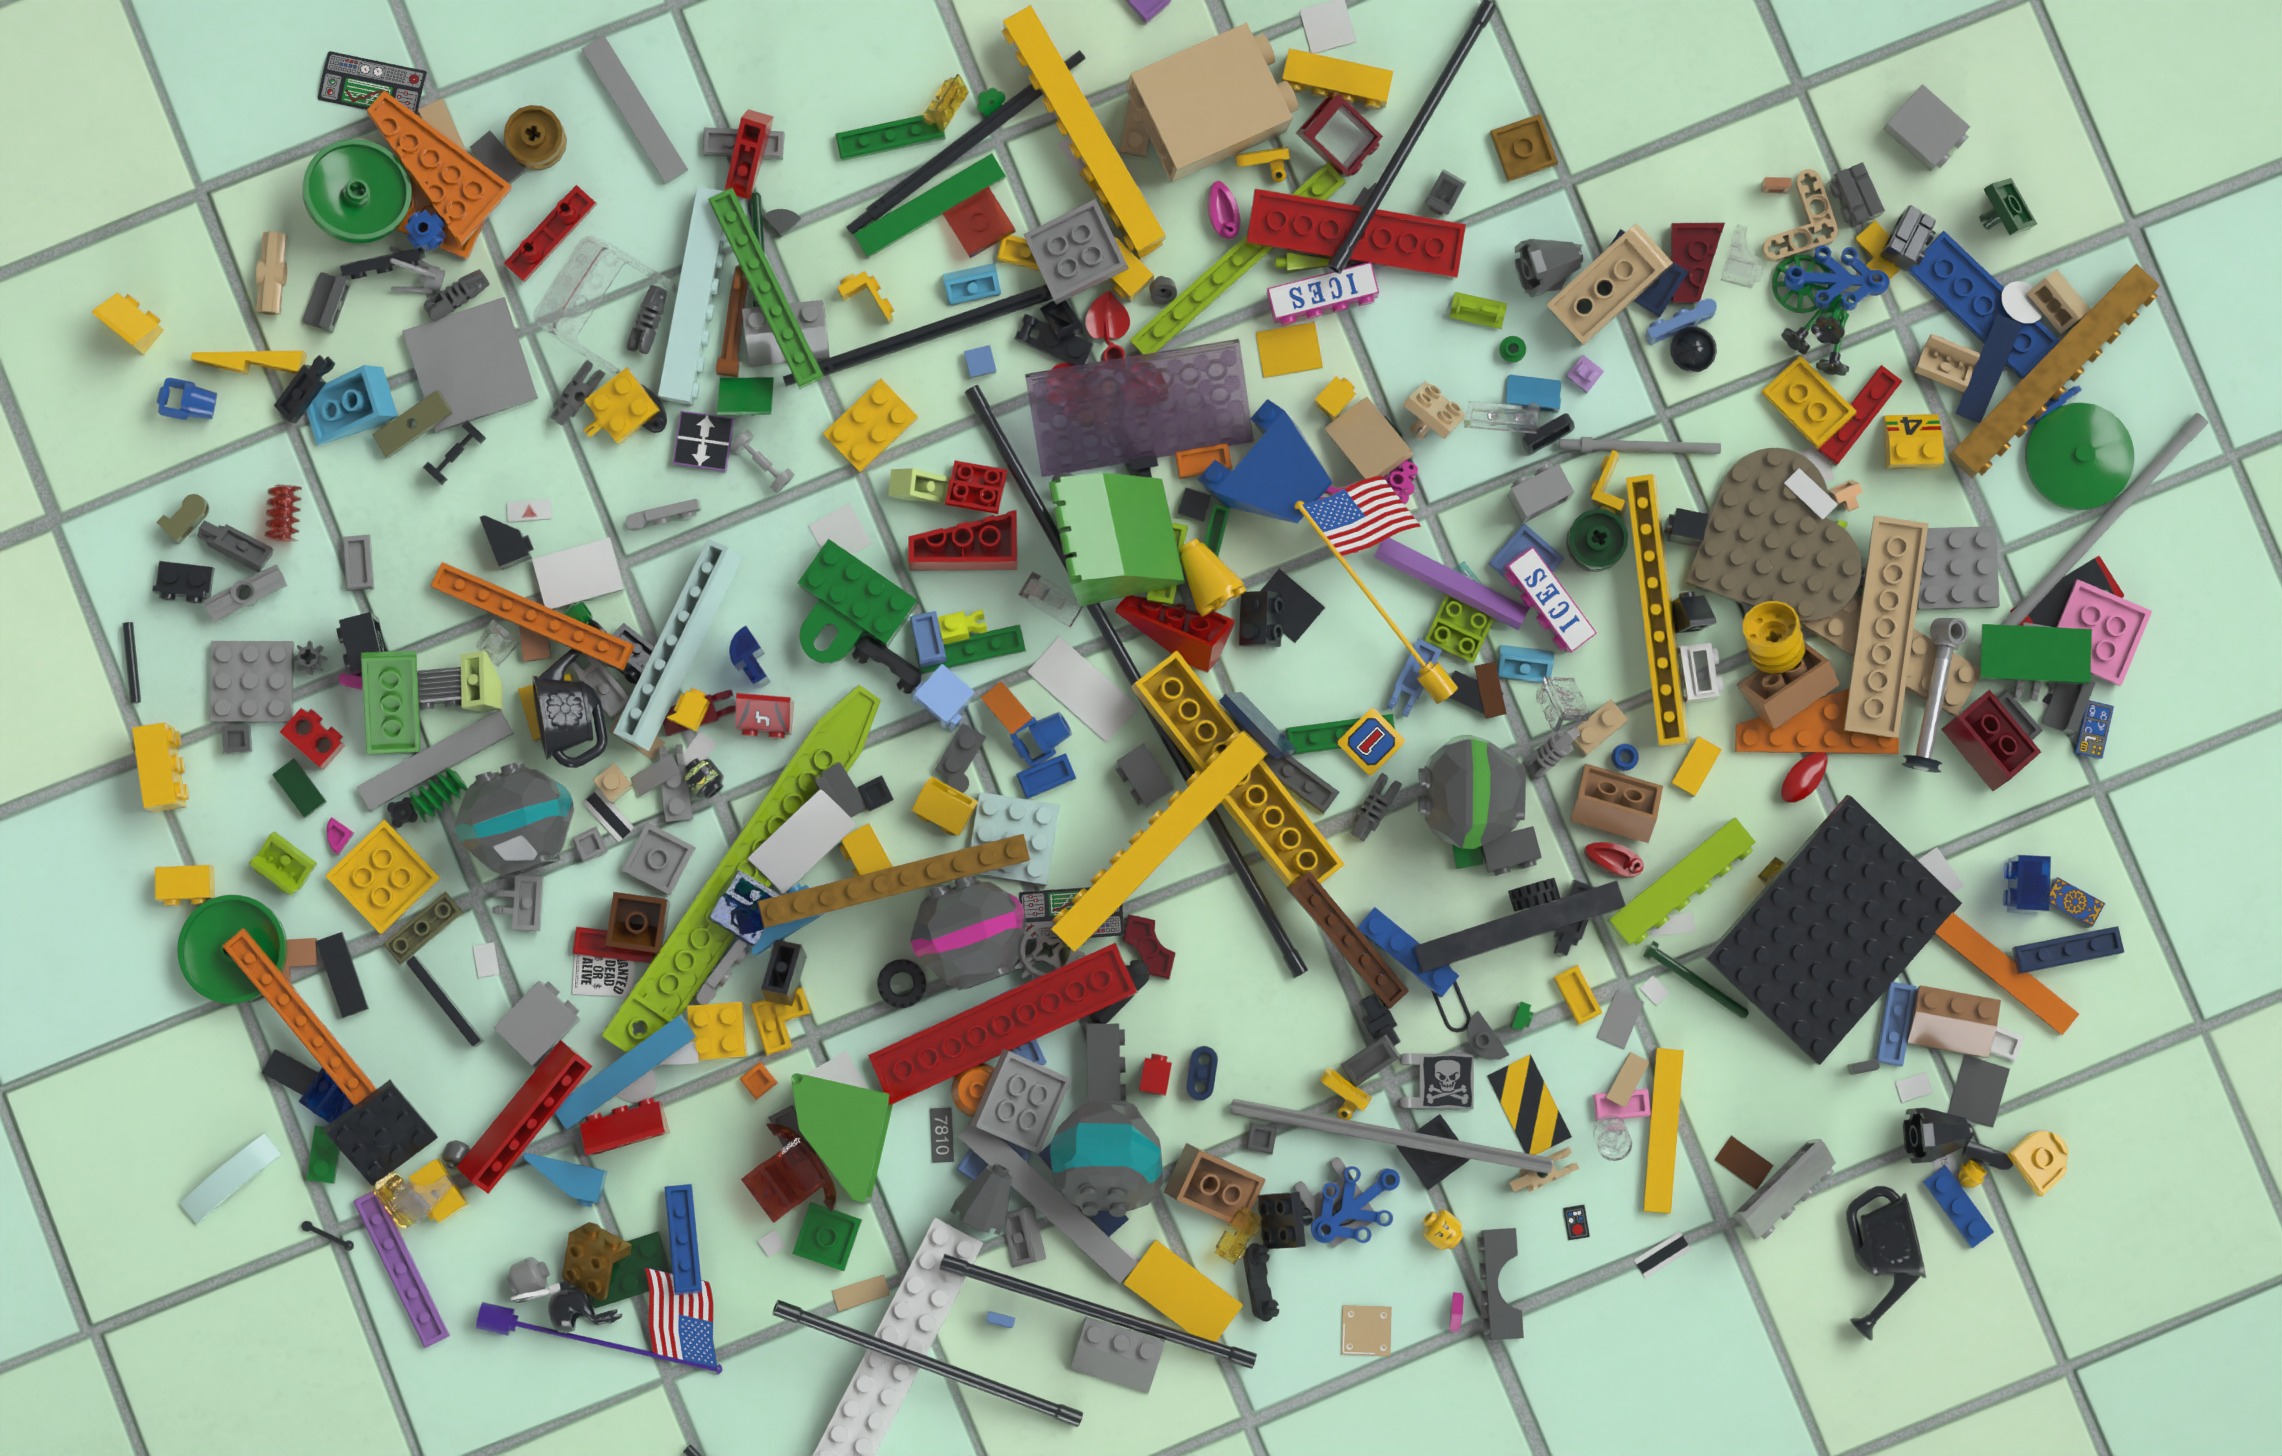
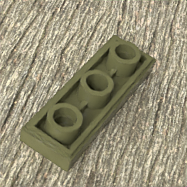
M436 390L372 434L385 457L390 458L452 415L453 411L441 392ZM415 420L416 426L412 428V422Z
M445 891L384 942L383 945L396 961L402 965L464 912ZM422 923L427 925V930L424 933L419 931V926Z

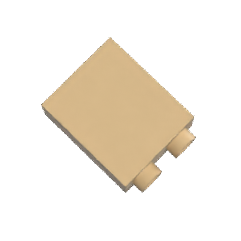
M1247 22L1130 74L1126 90L1171 183L1285 133L1293 120L1291 113L1298 110V102L1290 84L1287 81L1276 84L1268 65L1275 63V55L1269 40L1263 33L1253 37Z

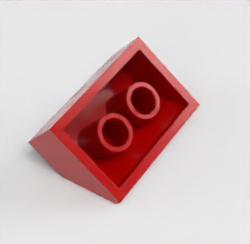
M653 1097L639 1101V1107L628 1110V1106L625 1105L612 1109L613 1114L602 1117L601 1113L585 1117L586 1122L580 1124L585 1155L593 1156L670 1133L662 1101L655 1102Z

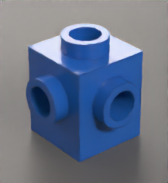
M426 209L422 213L418 211L413 214L405 226L410 233L406 238L416 249L421 246L426 253L438 248L443 243V239L447 237L442 230L445 226L443 221L436 213L430 215ZM428 225V230L426 232H420L424 227Z

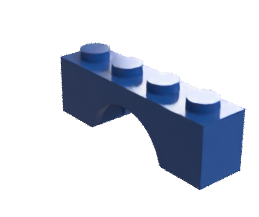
M1376 907L1372 909L1357 928L1363 936L1402 964L1440 998L1444 996L1460 976L1449 966L1419 975L1417 970L1419 968L1411 948L1420 943Z

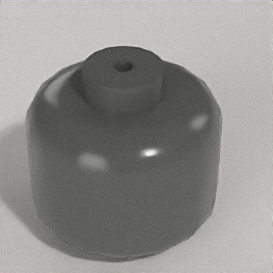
M450 1141L442 1153V1159L447 1162L446 1166L448 1168L456 1170L458 1164L471 1149L461 1141Z

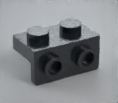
M1250 591L1241 595L1239 646H1281L1283 636L1282 612L1284 609L1281 593Z

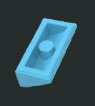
M994 263L943 274L949 305L1001 294Z
M1501 645L1497 667L1498 676L1500 678L1550 684L1554 652Z

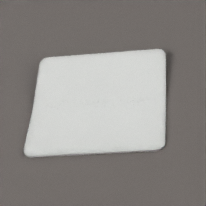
M775 1230L758 1240L768 1257H771L785 1247Z

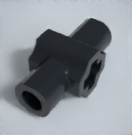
M1374 994L1359 1001V1005L1366 1015L1362 1020L1373 1039L1377 1037L1380 1039L1387 1035L1394 1046L1400 1043L1401 1040L1394 1030V1027L1398 1025L1387 1006L1381 1007Z

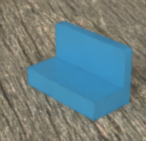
M1509 375L1504 407L1558 413L1561 404V381Z

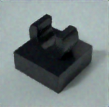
M1156 454L1129 458L1131 470L1139 469L1141 477L1152 478L1150 467L1158 466Z

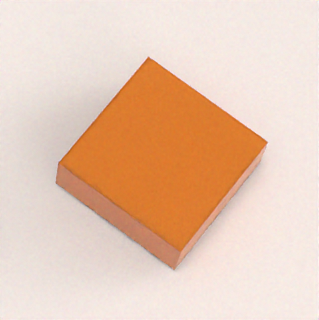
M759 1062L740 1078V1081L756 1100L778 1083L762 1062Z

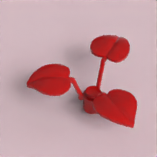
M1111 291L1103 293L1092 303L1085 318V327L1088 334L1094 339L1104 337V341L1108 345L1101 354V361L1083 375H1081L1079 368L1071 363L1064 362L1054 366L1047 375L1042 394L1043 398L1049 403L1060 407H1071L1082 403L1090 393L1089 385L1084 379L1103 366L1107 369L1121 367L1123 373L1127 375L1121 383V390L1124 397L1132 404L1139 406L1149 405L1168 398L1166 381L1155 365L1145 360H1137L1131 365L1130 371H1128L1124 362L1125 352L1123 348L1119 345H1114V342L1109 340V338L1119 339L1123 337L1130 326V317L1127 310Z

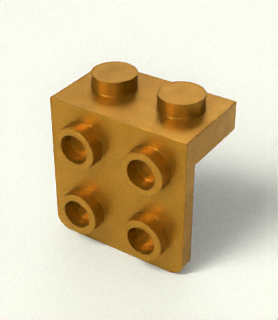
M591 1222L584 1224L569 1232L562 1271L563 1280H568L571 1285L581 1288L584 1292L600 1301L606 1299L613 1263L630 1255L632 1244L602 1229L598 1224Z

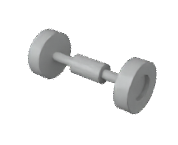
M749 430L744 431L732 443L730 450L738 454L745 448L753 456V461L765 472L768 470L776 478L770 488L775 493L780 492L792 480L795 474L789 468L781 474L771 467L773 464L760 451L756 452L748 445L753 439L754 434Z

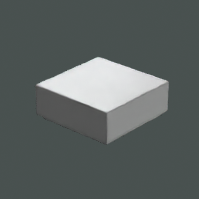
M597 827L572 838L583 863L609 852Z

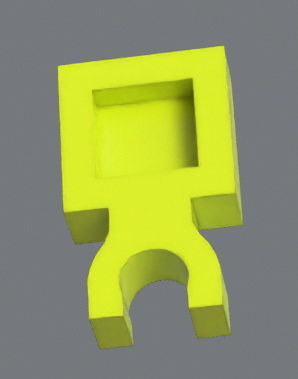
M983 609L975 611L966 617L964 611L939 616L938 622L943 644L970 639V632H988L986 622L976 623L979 620H985Z

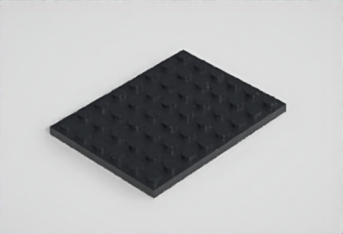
M1846 795L1707 952L1704 958L1816 1064L1821 1065L1936 934V930L1950 914L1959 908L1962 902L1852 796Z

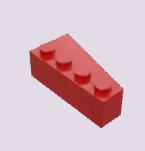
M1017 510L998 516L984 517L982 520L970 523H960L957 526L946 529L940 528L908 536L909 570H1017Z

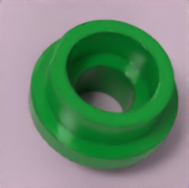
M1509 336L1501 342L1499 352L1505 361L1516 363L1525 356L1526 345L1521 338ZM1512 344L1516 345L1518 351L1516 353H1510L1508 350V346Z

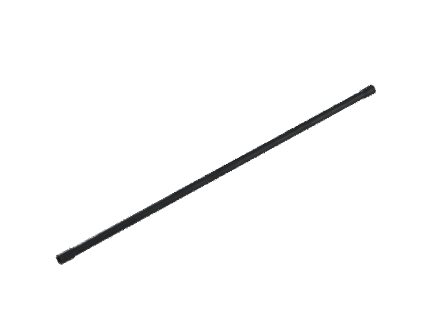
M979 385L969 388L964 392L975 413L979 415L1067 571L1065 560L1074 556L1072 554L1064 555L1060 532L993 415L990 405ZM1101 604L1087 605V609L1132 686L1142 678ZM1139 699L1186 782L1195 773L1193 767ZM1215 808L1206 817V820L1279 947L1293 977L1296 978L1309 971L1297 949L1292 945Z

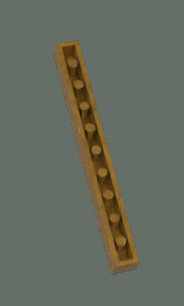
M2136 263L1952 451L1949 458L1972 479L1978 473L1983 476L1993 465L1990 460L1996 454L2001 457L2012 446L2008 442L2014 436L2020 438L2029 429L2030 426L2027 422L2033 416L2038 419L2048 409L2045 404L2051 398L2056 401L2066 391L2063 385L2069 379L2075 382L2085 371L2082 366L2088 360L2093 363L2103 353L2100 349L2107 341L2111 345L2121 334L2118 329L2124 323L2129 326L2140 315L2137 310L2143 304L2148 307L2158 295L2155 291L2160 285Z
M1024 834L772 897L757 903L763 927L768 928L1027 862L1030 860Z

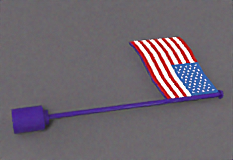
M645 1267L649 1285V1330L653 1352L577 1334L560 1333L554 1329L519 1322V1316L514 1315L515 1309L482 1302L476 1322V1329L509 1336L510 1331L515 1332L516 1327H521L715 1371L716 1375H719L723 1370L720 1364L717 1366L713 1341L714 1301L709 1281L701 1280L702 1293L675 1295L673 1273Z

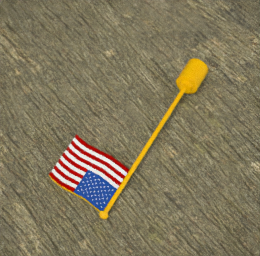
M1374 476L1360 480L1329 497L1306 504L1303 501H1297L1295 509L1301 511L1421 667L1418 669L1420 674L1417 679L1435 703L1439 704L1451 696L1458 687L1439 662L1433 664L1431 661L1427 663L1423 661L1343 558L1344 555L1370 548L1399 532L1421 527L1383 476Z

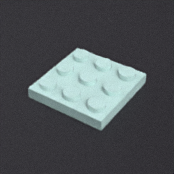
M979 792L971 847L1024 834L1030 860L978 875L1047 885L1060 805Z

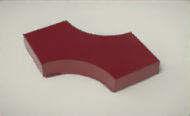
M1129 914L1123 941L1133 945L1139 951L1143 963L1149 967V975L1170 979L1175 952L1165 948L1159 942L1155 933V920Z

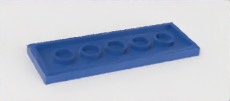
M1945 231L1924 250L1926 254L1918 266L1913 265L1907 271L1983 344L1986 342L1997 314L2017 321L2003 307L2002 292L2004 287ZM2039 320L2034 323H2022L2023 325L2006 362V366L2021 380L2060 342Z

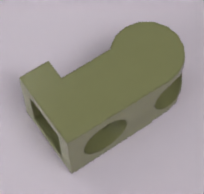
M190 494L184 498L182 507L170 519L163 515L156 523L175 541L181 543L208 515L209 504L200 495Z

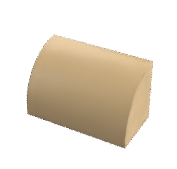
M2058 269L2045 277L2027 293L2060 334L2068 330L2091 310Z

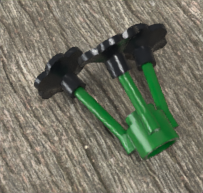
M1842 295L1832 300L1829 307L1819 309L1804 327H1800L1797 332L1790 328H1785L1781 336L1787 341L1791 349L1798 350L1801 354H1806L1810 349V345L1804 339L1809 334L1808 331L1811 328V332L1817 336L1818 341L1835 344L1833 352L1830 353L1829 360L1820 359L1816 363V368L1823 370L1824 373L1829 375L1845 376L1849 372V366L1840 362L1841 354L1839 351L1849 314L1847 313L1848 310L1841 306Z

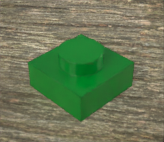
M1522 1001L1519 1002L1510 1028L1522 1031L1523 1027H1529L1534 1012L1529 1011L1530 1004Z

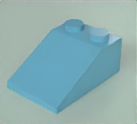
M363 365L326 383L306 410L317 445L326 444L378 427L398 417L383 367Z

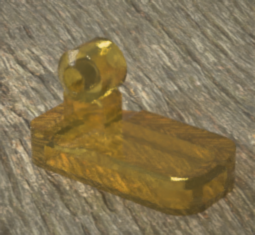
M395 1172L389 1173L373 1186L374 1194L400 1227L409 1228L423 1216V1207L407 1186H405L403 1178Z

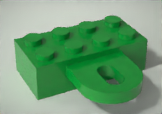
M828 539L797 582L799 587L819 600L801 626L800 644L809 658L821 664H833L844 659L864 631L886 647H889L919 604L918 600ZM827 625H834L838 630V634L826 650H817L814 643L821 631Z

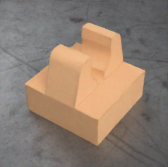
M1851 479L1828 490L1829 496L1836 503H1842L1844 509H1848V512L1859 508L1856 496L1863 492L1858 482Z

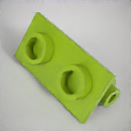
M1455 292L1449 318L1502 329L1507 303Z

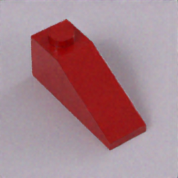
M750 109L743 114L740 119L724 191L733 188L736 196L748 200L751 199L769 140L774 116Z

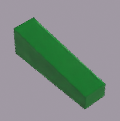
M1214 503L1204 544L1218 557L1230 508Z

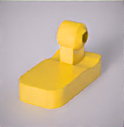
M1280 147L1236 154V166L1241 167L1270 162L1272 179L1275 182H1282L1286 178L1283 160L1290 159L1289 148ZM1277 172H1281L1280 177H1276Z
M1329 1067L1320 1077V1081L1346 1099L1337 1112V1116L1340 1119L1350 1120L1357 1108L1364 1111L1372 1100L1370 1095L1359 1087H1355L1352 1082Z

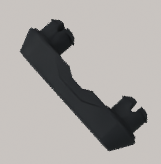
M866 635L856 642V649L852 653L855 660L860 658L858 662L864 664L867 663L870 657L877 663H883L888 666L893 674L901 678L897 683V688L899 690L904 688L903 693H912L913 688L921 683V671L874 638Z
M1132 960L1129 962L1130 965L1126 967L1137 991H1139L1149 980V967L1143 962ZM1134 995L1090 1014V1020L1099 1024L1108 1023Z
M1252 1243L1243 1252L1252 1312L1258 1319L1268 1322L1279 1314V1309H1277L1279 1304L1276 1300L1272 1299L1271 1288L1267 1282L1268 1270L1266 1262L1270 1258V1255L1267 1254L1269 1249L1265 1245Z

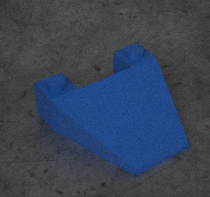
M1267 399L1250 418L1263 436L1235 469L1231 471L1214 460L1197 480L1211 496L1229 508L1298 524L1304 515L1299 509H1295V503L1303 501L1306 504L1318 500L1333 482L1299 427L1285 410Z

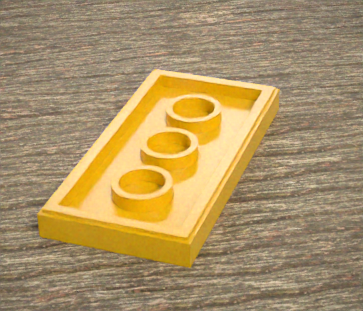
M1157 1240L1153 1242L1123 1283L1190 1334L1217 1342L1243 1306L1242 1303Z

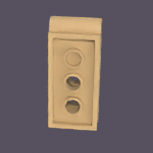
M1636 223L1546 305L1584 346L1646 290L1653 281L1659 278L1673 262ZM1602 282H1609L1613 286L1612 292L1607 296H1602L1598 293V286ZM1583 300L1592 302L1593 307L1588 314L1578 312V304Z

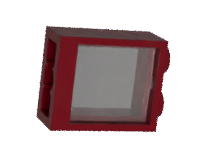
M1329 93L1296 132L1340 176L1346 177L1355 175L1363 166L1361 162L1367 155H1372L1380 146L1378 142L1383 137L1338 93Z

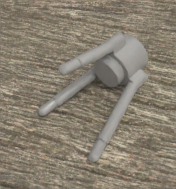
M394 246L389 248L394 253L402 252V250ZM394 258L390 259L392 264L421 274L419 283L424 284V287L393 286L391 291L426 293L432 295L433 290L440 292L445 276V271L440 270V267L418 260L419 266L423 267L420 268Z

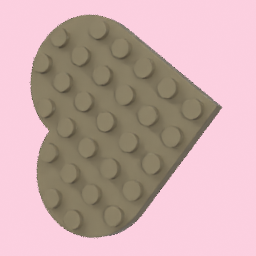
M1765 448L1744 456L1726 475L1707 524L1704 540L1699 546L1686 584L1751 607L1767 601L1787 603L1794 608L1800 622L1810 623L1822 621L1839 613L1850 603L1859 587L1862 564L1858 547L1850 534L1836 522L1826 517L1824 519L1820 518L1784 484L1800 468L1828 495L1825 480L1818 468L1805 456L1795 451L1784 448Z

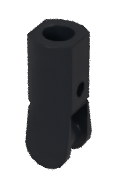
M1971 1140L1962 1152V1156L2000 1170H2008L2013 1166V1162L2006 1153L1993 1150V1148Z

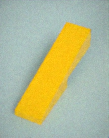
M304 351L192 352L191 360L197 364L247 375L250 364L297 374L307 359V354Z

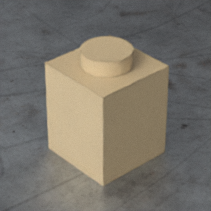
M615 763L593 779L611 803L616 802L634 788Z

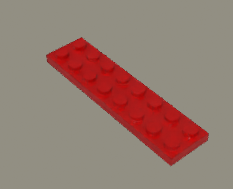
M1254 189L1246 243L1332 257L1338 246L1342 244L1363 207ZM1377 209L1349 260L1363 263L1371 262L1375 265L1457 278L1466 224Z

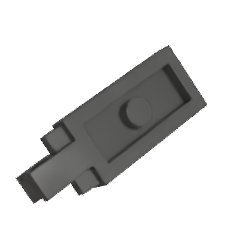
M204 520L199 527L197 537L205 541L209 547L259 573L273 555L272 547L227 524L217 527Z

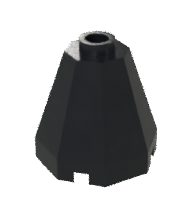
M1929 1108L1906 1110L1905 1115L1910 1114V1118L1903 1122L1904 1146L1907 1153H1913L1914 1158H1910L1912 1164L1935 1161L1968 1146L1969 1141L1973 1138L1972 1125L1967 1122L1966 1118Z

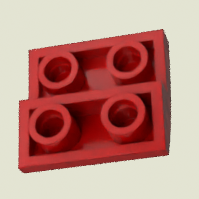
M954 460L945 505L998 514L1004 492L1007 469Z

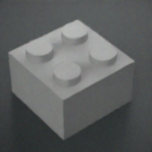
M1548 463L1537 469L1534 477L1528 479L1526 475L1513 482L1507 497L1522 524L1570 500L1574 490L1560 464L1552 466L1551 463Z

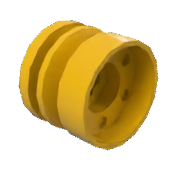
M1767 601L1754 606L1746 614L1743 620V635L1747 644L1749 658L1755 667L1763 672L1774 674L1793 669L1801 662L1805 654V642L1801 632L1799 617L1794 608L1787 603Z

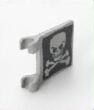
M1400 1054V1064L1419 1065V1097L1400 1098V1108L1474 1109V1054Z

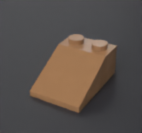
M1186 1143L1164 1193L1177 1201L1243 1229L1266 1179Z

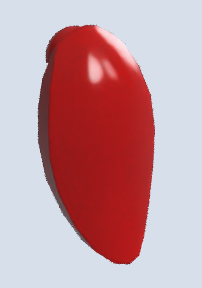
M1816 752L1792 767L1782 784L1781 797L1785 802L1796 803L1803 800L1818 787L1828 763L1826 753Z
M1596 842L1588 844L1584 849L1586 857L1594 865L1610 875L1621 878H1633L1643 871L1644 864L1641 858L1632 850L1622 845Z

